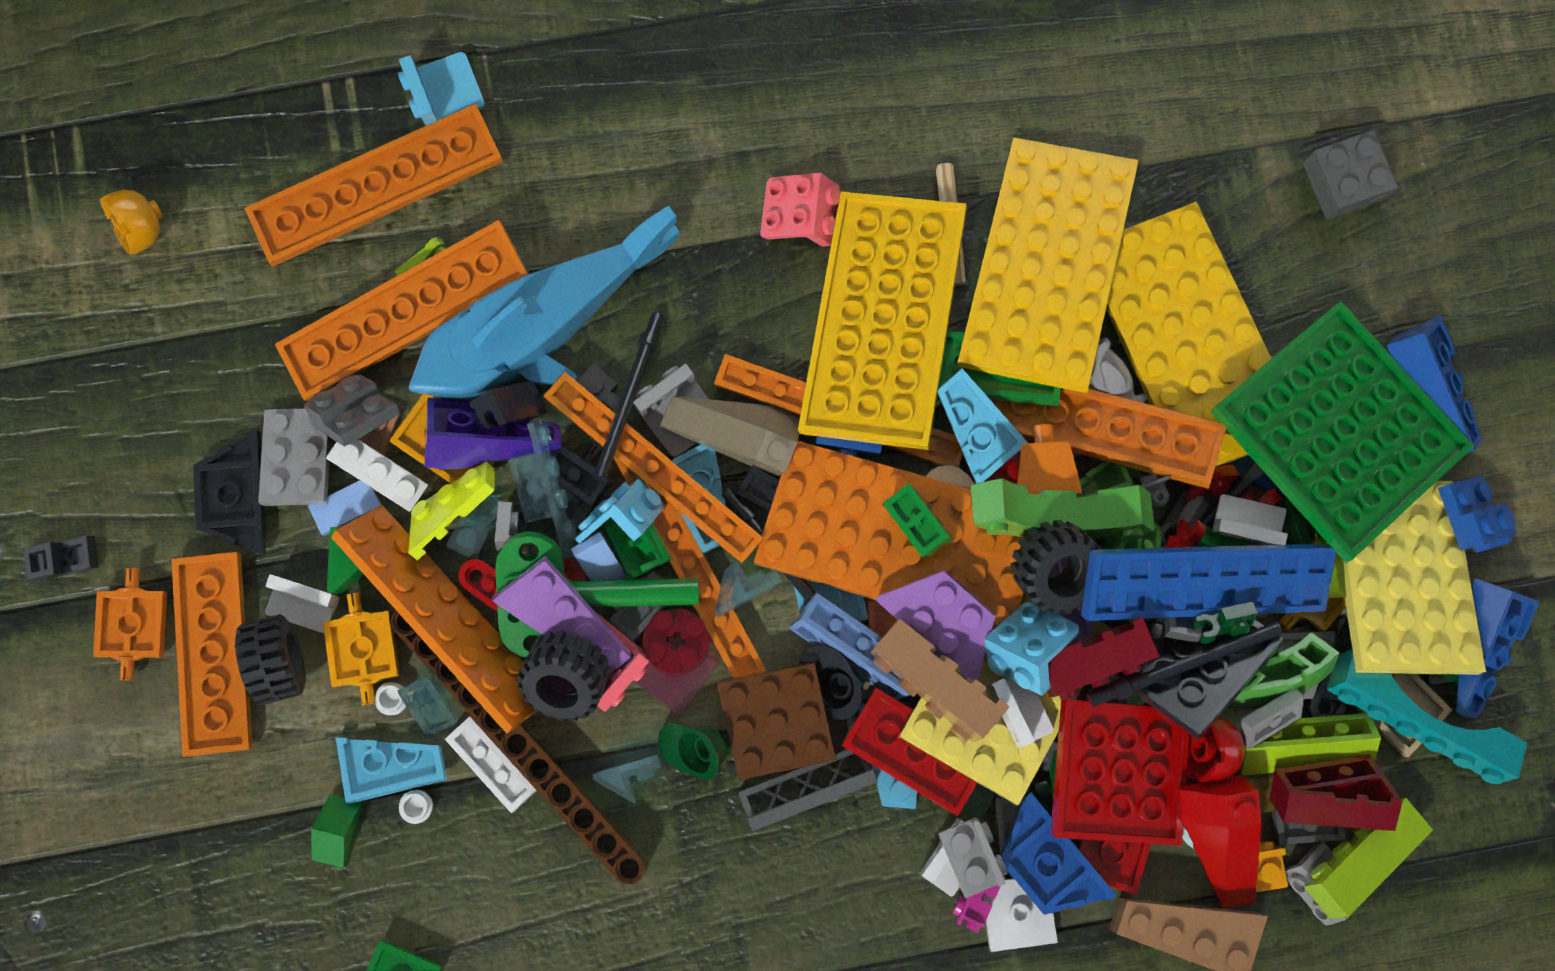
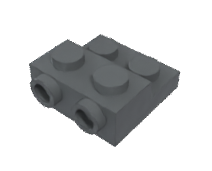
M359 373L340 380L336 387L328 391L313 395L309 402L304 404L312 426L344 447L400 414L396 403L380 395L375 383Z

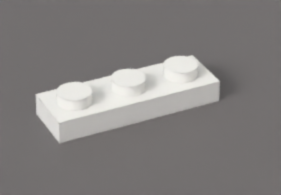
M359 439L345 447L336 442L326 457L329 461L409 512L428 486L426 482Z
M471 716L445 738L450 746L511 813H514L537 791Z

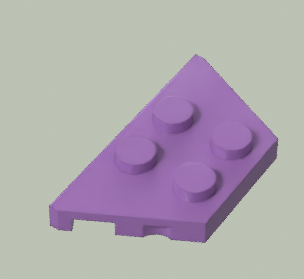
M943 569L926 578L907 583L887 593L884 592L876 598V601L897 620L901 619L934 645L936 648L935 653L939 657L945 655L959 665L963 672L961 676L965 680L969 677L978 681L986 653L984 638L991 633L996 614L949 572Z

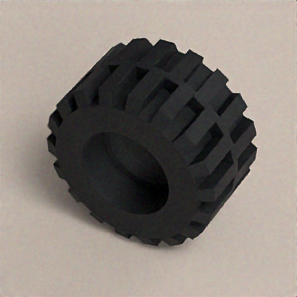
M1054 520L1052 525L1047 521L1040 523L1041 528L1036 530L1033 527L1027 531L1030 535L1026 539L1022 537L1018 542L1021 546L1020 549H1014L1012 557L1016 562L1011 563V570L1015 573L1013 578L1028 598L1044 612L1048 610L1051 614L1058 615L1061 611L1064 615L1072 614V609L1074 608L1080 611L1083 606L1090 550H1102V548L1072 522L1067 521L1064 523L1062 520ZM1070 556L1067 567L1057 576L1048 578L1053 565L1060 559Z
M278 614L239 625L235 637L236 659L244 686L254 702L262 706L303 694L306 682L303 654L297 635L285 616Z
M557 631L556 634L548 632L545 633L544 637L540 636L536 639L517 678V681L520 682L518 685L519 692L524 693L523 699L526 703H531V708L535 711L543 712L544 716L548 718L551 716L555 717L558 721H565V719L578 721L579 717L584 719L589 716L590 712L593 713L610 678L611 668L607 665L609 660L606 655L601 654L602 649L598 645L594 646L591 644L592 640L587 637L583 639L574 632H571V634H566L565 631Z

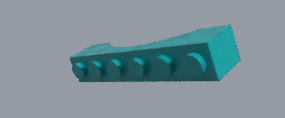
M1353 649L1338 656L1327 690L1337 695L1340 701L1357 706L1366 711L1369 717L1384 721L1393 726L1401 735L1420 741L1428 750L1447 756L1457 766L1474 771L1481 775V778L1488 783L1502 784L1503 782L1519 778L1527 742L1500 727L1487 730H1468L1440 721L1418 707L1403 692L1393 679L1391 673H1356Z

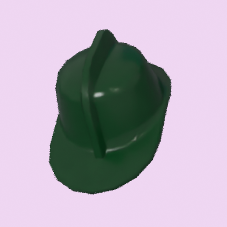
M671 722L664 725L658 735L660 752L671 767L706 781L716 777L719 766L722 765L726 756L732 750L731 745L724 742L720 733L709 726L693 728L681 723Z

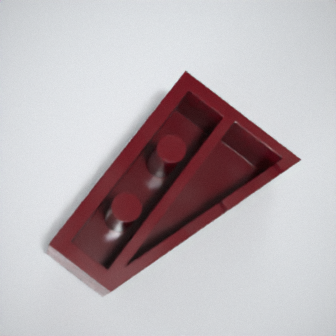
M1143 617L1069 645L1061 650L1048 662L1050 689L1047 693L1049 697L1060 696L1061 701L1070 699L1081 694L1079 688L1091 683L1093 689L1112 682L1111 675L1122 671L1124 676L1144 669L1142 663L1160 657Z
M1370 754L1275 769L1269 797L1284 823L1387 831L1396 830L1403 803Z

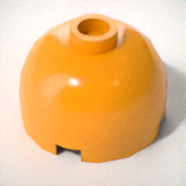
M120 190L100 198L103 211L107 219H111L114 226V233L129 255L133 256L144 251L159 238L161 229L158 219L163 218V215L154 200L148 202L141 193L134 190Z

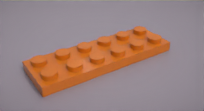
M231 552L171 559L182 757L252 750L250 695L242 681L235 653L237 627L245 624L241 553Z

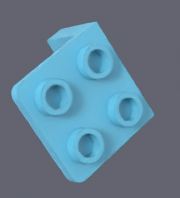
M458 52L418 68L411 55L399 59L403 71L398 72V76L404 90L410 89L413 99L408 102L415 119L421 117L426 126L475 103L479 110L484 108L485 102L465 53Z
M640 478L630 486L625 481L611 494L612 496L608 500H603L578 526L581 532L575 540L580 544L611 517L635 541L645 532L666 505L661 501L659 495L650 489Z
M1026 602L984 638L988 668L994 673L1018 683L1022 688L1029 689L1042 696L1050 689L1048 662L1079 635V626L1059 615L1051 614L1048 610L1044 612L1032 602Z

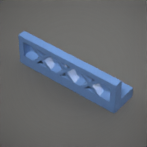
M815 593L811 597L802 614L795 618L788 627L812 645L824 644L837 649L845 657L848 664L857 670L863 680L892 698L899 700L910 695L898 684L901 681L898 676L892 671L886 674L873 663L875 656L871 654V651L880 642L882 637L820 594Z

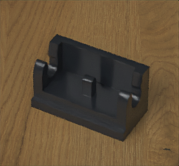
M533 381L490 389L469 403L471 408L475 409L481 424L486 429L493 428L492 421L489 419L490 411L493 412L494 419L499 426L531 417H540L548 413Z

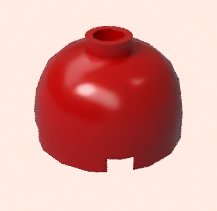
M1219 717L1199 740L1190 734L1187 776L1204 783H1219L1234 776L1240 769L1245 756L1244 741L1238 728L1227 719Z

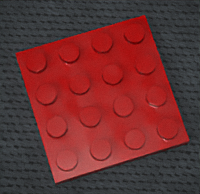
M1067 699L1061 701L1051 836L1056 838L1182 846L1183 824L1180 820L1177 787L1186 786L1190 734L1153 706L1105 702L1092 707L1089 701Z

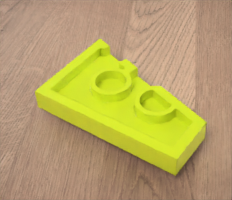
M487 461L476 468L469 469L461 478L451 484L444 485L436 494L427 500L419 501L411 511L408 553L416 560H419L426 553L423 547L434 537L441 540L448 533L447 528L458 515L466 517L495 490V469Z

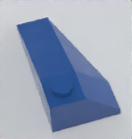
M1440 315L1396 336L1387 344V352L1474 445L1469 452H1473L1482 439L1472 405L1467 399L1463 400L1462 398L1464 378L1462 373H1457L1453 368L1451 356L1456 355V351L1443 318Z
M1475 578L1471 589L1486 672L1478 675L1459 674L1456 713L1477 719L1496 687L1497 680L1494 677L1496 672L1503 666L1507 667L1512 660L1509 650L1516 639L1523 641L1540 601Z

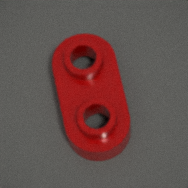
M472 559L465 562L458 574L461 586L486 605L498 611L497 604L492 601L493 595L497 593L496 570L482 560ZM476 571H481V581L473 582L472 574Z

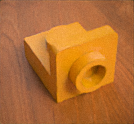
M1274 841L1260 842L1256 892L1288 887L1282 855H1287L1286 848L1275 846Z

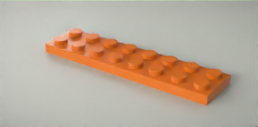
M475 103L244 209L269 264L274 267L502 163L503 160Z
M497 220L277 342L275 346L303 400L309 401L313 395L328 391L337 386L340 380L348 376L357 375L428 336L440 325L461 311L469 310L468 307L479 299L512 281L529 275L502 222Z
M1061 388L1059 406L991 400L1026 440L1034 442V426L1052 424L1054 442L1069 441L1074 453L1152 474L1156 473L1163 477L1170 475L1171 479L1209 489L1226 431V426L1219 422L1088 389L1087 393Z
M383 505L336 529L331 536L336 544L507 734L537 712L531 708V703H526L523 699L524 693L519 692L518 689L520 682L517 681L524 661L506 647L499 633L426 553L419 560H416L408 553L410 535Z

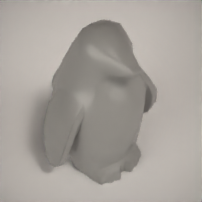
M1108 338L1100 340L1088 389L1144 403L1148 398V394L1145 393L1137 396L1134 394L1132 376L1126 365L1110 349L1111 343Z

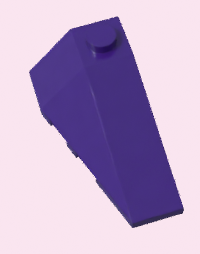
M427 399L424 467L438 470L462 469L481 465L486 461L492 463L561 449L560 425L527 418L499 426L494 419L493 412L490 411L489 419L492 421L493 428L486 429L481 424L475 409L471 408L470 402L452 399Z

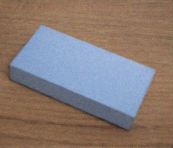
M359 480L327 496V504L309 505L308 508L321 535L326 536L330 534V527L340 528L382 504L375 489Z
M600 532L571 549L591 581L627 579L620 563Z

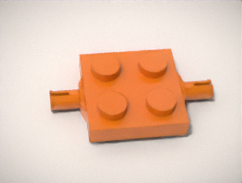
M125 568V588L115 591H97L93 657L113 658L121 661L119 680L134 681L135 661L144 658H164L167 592L146 591L139 588L141 569Z

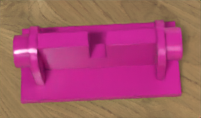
M996 885L968 898L960 894L953 910V914L957 915L956 923L961 925L962 920L965 919L968 921L966 927L978 933L980 927L984 928L993 906L982 901V896L985 894L996 899L1000 887Z

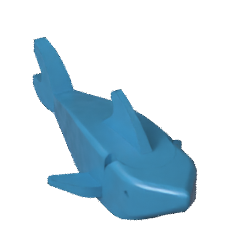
M667 206L638 226L627 236L622 244L523 276L479 299L468 307L469 310L461 311L440 325L427 338L410 381L409 390L414 393L472 401L490 389L509 386L521 377L528 382L533 381L536 385L554 384L566 372L576 381L577 375L550 356L562 347L591 318L637 268L657 258L680 236L679 230L674 225L677 222L676 215Z

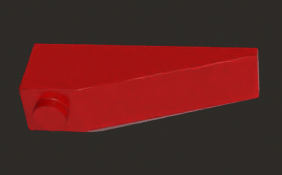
M1243 776L1231 777L1219 783L1203 782L1177 787L1180 820L1190 836L1193 848L1203 864L1206 876L1220 906L1225 909L1255 903L1261 833L1259 790Z

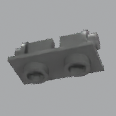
M1146 473L1134 478L1136 483L1134 486L1140 485L1150 492L1152 506L1161 507L1169 500V494L1164 481L1171 479L1170 475L1163 477L1156 473Z

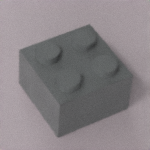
M1374 130L1317 149L1303 162L1326 220L1383 201L1398 188Z

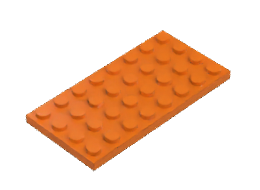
M798 441L786 473L781 474L762 534L764 539L759 543L754 559L755 565L874 600L884 592L887 593L907 583L926 578L933 573L945 569L996 614L991 632L1019 608L1023 591L1013 578L1015 573L1011 570V563L1016 562L1012 555L1014 549H1020L1021 546L1018 542L1022 537L1005 534L990 535L987 534L986 529L974 525L971 489ZM908 483L918 489L955 539L949 545L939 547L935 551L936 554L931 557H921L882 504Z

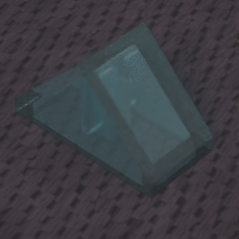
M428 675L397 690L398 695L427 738L457 724V719L440 681L436 677Z

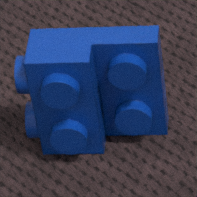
M1483 475L1438 488L1460 551L1474 547L1475 552L1478 553L1513 542L1510 535L1517 533L1514 515L1508 509L1506 502L1494 506L1491 499V488L1485 482Z

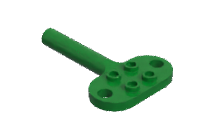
M531 531L517 533L507 539L498 551L495 568L497 592L546 556L590 607L699 604L698 578L571 581L565 575L561 549L553 539L542 533ZM524 543H533L538 547L539 551L533 556H527L520 551V546ZM497 605L499 632L502 642L511 652L520 657H527L531 646L527 645L524 639L529 635L544 636Z

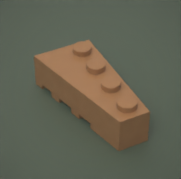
M899 619L871 651V654L875 656L873 663L886 674L892 671L901 679L898 684L913 697L918 694L927 702L924 707L939 720L942 717L946 718L953 725L951 731L962 741L967 742L970 739L974 743L983 739L1010 706L1001 699L996 704L988 698L989 694L984 685L976 679L973 680L968 677L965 680L960 675L963 672L959 665L945 655H941L938 658L934 654L936 651L934 645Z
M1119 897L1109 930L1120 936L1215 971H1251L1268 916L1252 911Z

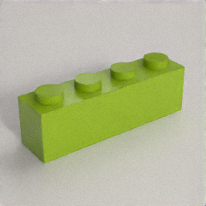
M1367 713L1299 718L1254 747L1248 749L1245 746V756L1239 770L1241 775L1274 773L1275 769L1368 754L1375 761L1381 736L1373 719Z
M1407 798L1401 799L1403 803L1395 831L1355 828L1353 830L1355 835L1349 841H1344L1335 847L1332 851L1334 856L1328 862L1318 865L1310 873L1312 878L1303 887L1329 919L1349 917L1433 831Z

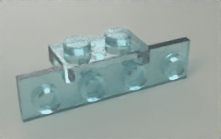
M540 417L534 418L527 424L534 452L511 457L508 461L525 523L552 517L561 551L564 552L568 551L573 545V540L576 538V530L573 521L568 520L565 508L568 507V500L565 490L563 488L559 489L557 476H559L558 462L555 457H551L548 445L551 444L549 429L547 425H542Z

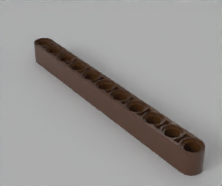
M395 611L391 618L393 630L614 877L626 885L638 882L644 876L647 868L646 861L640 852L523 723L508 734L501 727L498 729L493 728L489 723L490 714L479 702L476 704L469 702L467 697L468 690L457 678L450 680L447 677V666L435 653L432 655L426 654L424 650L425 642L413 629L410 631L404 629V618ZM517 734L524 736L527 743L525 750L521 753H516L511 747L512 738ZM538 759H544L549 765L548 774L543 778L537 777L533 772V765ZM561 783L566 784L571 789V798L565 803L557 800L555 796V789ZM583 808L589 809L593 813L594 821L590 827H583L577 821L578 812ZM603 834H611L616 839L617 844L613 852H606L601 849L599 840ZM625 859H633L638 863V875L629 877L623 873L622 863Z

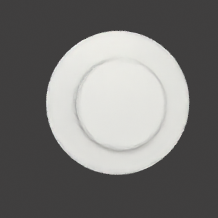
M388 682L383 684L375 694L377 709L385 715L401 713L408 704L407 690L399 683Z
M422 790L407 792L399 802L401 817L412 824L424 822L430 817L433 810L431 797Z

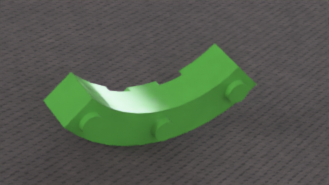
M1003 478L971 485L973 524L986 529L987 534L990 535L1005 534L1027 538L1030 535L1027 531L1034 527L1038 530L1041 528L1040 523L1047 521L1052 525L1054 520H1062L1064 523L1067 521L1072 522L1092 539L1123 536L1124 540H1138L1144 537V533L1155 532L1151 493L1140 485L1097 490L1098 497H1077V493L1074 491L1043 490L1039 491V494L1033 495L1028 494V487L1011 483Z
M1311 632L1294 646L1278 653V656L1270 658L1228 707L1247 708L1264 706L1294 688L1303 693L1321 682L1334 670L1339 652Z

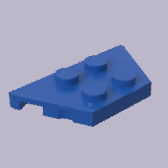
M1028 792L1023 799L1000 854L1007 871L1044 915L1059 912L1066 908L1081 907L1088 903L1115 898L1117 895L1069 838L1051 836L1052 817L1034 795Z

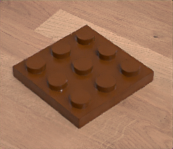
M815 661L717 682L739 780L836 760L835 748Z

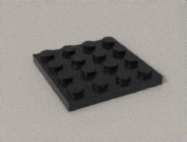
M1146 618L1144 621L1160 657L1142 663L1144 669L1125 677L1128 679L1232 639L1234 636L1230 634L1216 637L1213 642L1203 644L1200 641L1194 643L1165 637V618ZM1121 619L1112 628L1130 621ZM1254 620L1248 632L1263 627L1264 625ZM1202 627V633L1209 632L1206 627ZM1279 635L1133 691V693L1199 740L1282 646L1284 639ZM1122 671L1111 676L1114 679L1124 677Z

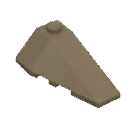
M672 396L659 426L749 466L753 465L778 478L781 474L786 473L798 443L800 418L771 405Z

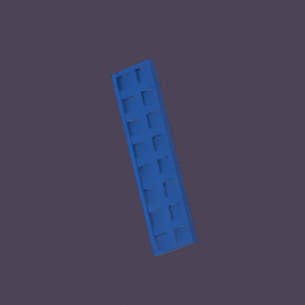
M1329 544L1090 550L1081 616L1087 621L1139 619L1142 617L1143 619L1195 617L1202 614H1218L1221 608L1248 602L1254 603L1258 614L1326 611L1336 552Z

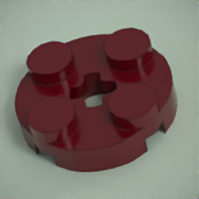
M669 609L657 612L644 631L643 648L646 656L659 672L666 675L682 676L688 674L689 671L694 670L697 666L699 667L705 661L709 652L710 641L704 621L685 609ZM675 634H680L681 639L686 641L684 646L679 645L677 650H672L671 644L667 641L669 638H673Z

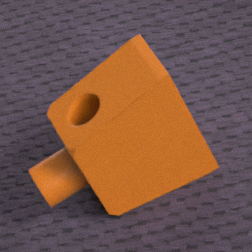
M1052 424L1034 426V443H1025L1021 446L1017 485L1028 487V494L1037 495L1039 491L1055 490L1074 491L1077 493V497H1080L1082 489L1069 441L1054 442Z

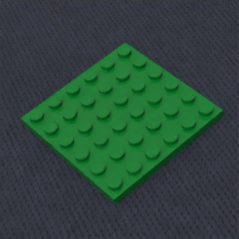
M1341 301L1210 410L1214 417L1226 426V430L1345 563L1353 560L1474 447L1469 439Z

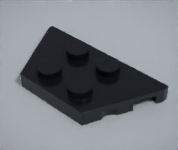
M251 430L245 438L233 445L228 444L224 446L214 456L206 457L193 465L196 530L257 554L267 555L264 506L258 503L262 453L261 432Z

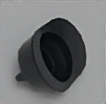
M824 644L810 646L802 654L799 664L815 661L827 716L837 720L852 717L862 703L863 682L860 674L848 664L845 657L837 649Z

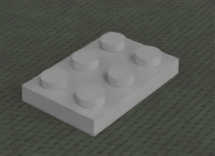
M305 409L264 410L258 503L262 506L327 504L329 460L326 457L330 453L331 438L312 426Z

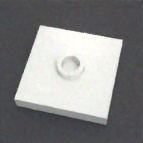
M1013 878L1004 879L1006 884L1000 887L996 899L983 894L982 901L993 905L985 922L989 950L991 952L1058 943L1053 913L1042 914Z

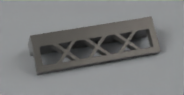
M844 750L836 754L835 761L839 760L836 769L828 766V764L835 761L801 767L738 793L753 832L877 783L875 773L871 769L870 764L862 758L860 760L865 770L864 772L854 776L841 772L840 768L844 759L854 754L849 750ZM820 767L834 772L830 784L823 788L809 783L813 771ZM809 772L805 781L797 778V776ZM838 774L846 777V779L834 783ZM789 779L803 784L798 798L788 800L778 795L783 782ZM778 784L775 793L766 790L767 788ZM807 786L816 790L803 795ZM759 791L772 796L768 809L754 815L747 796ZM776 798L785 802L773 807Z

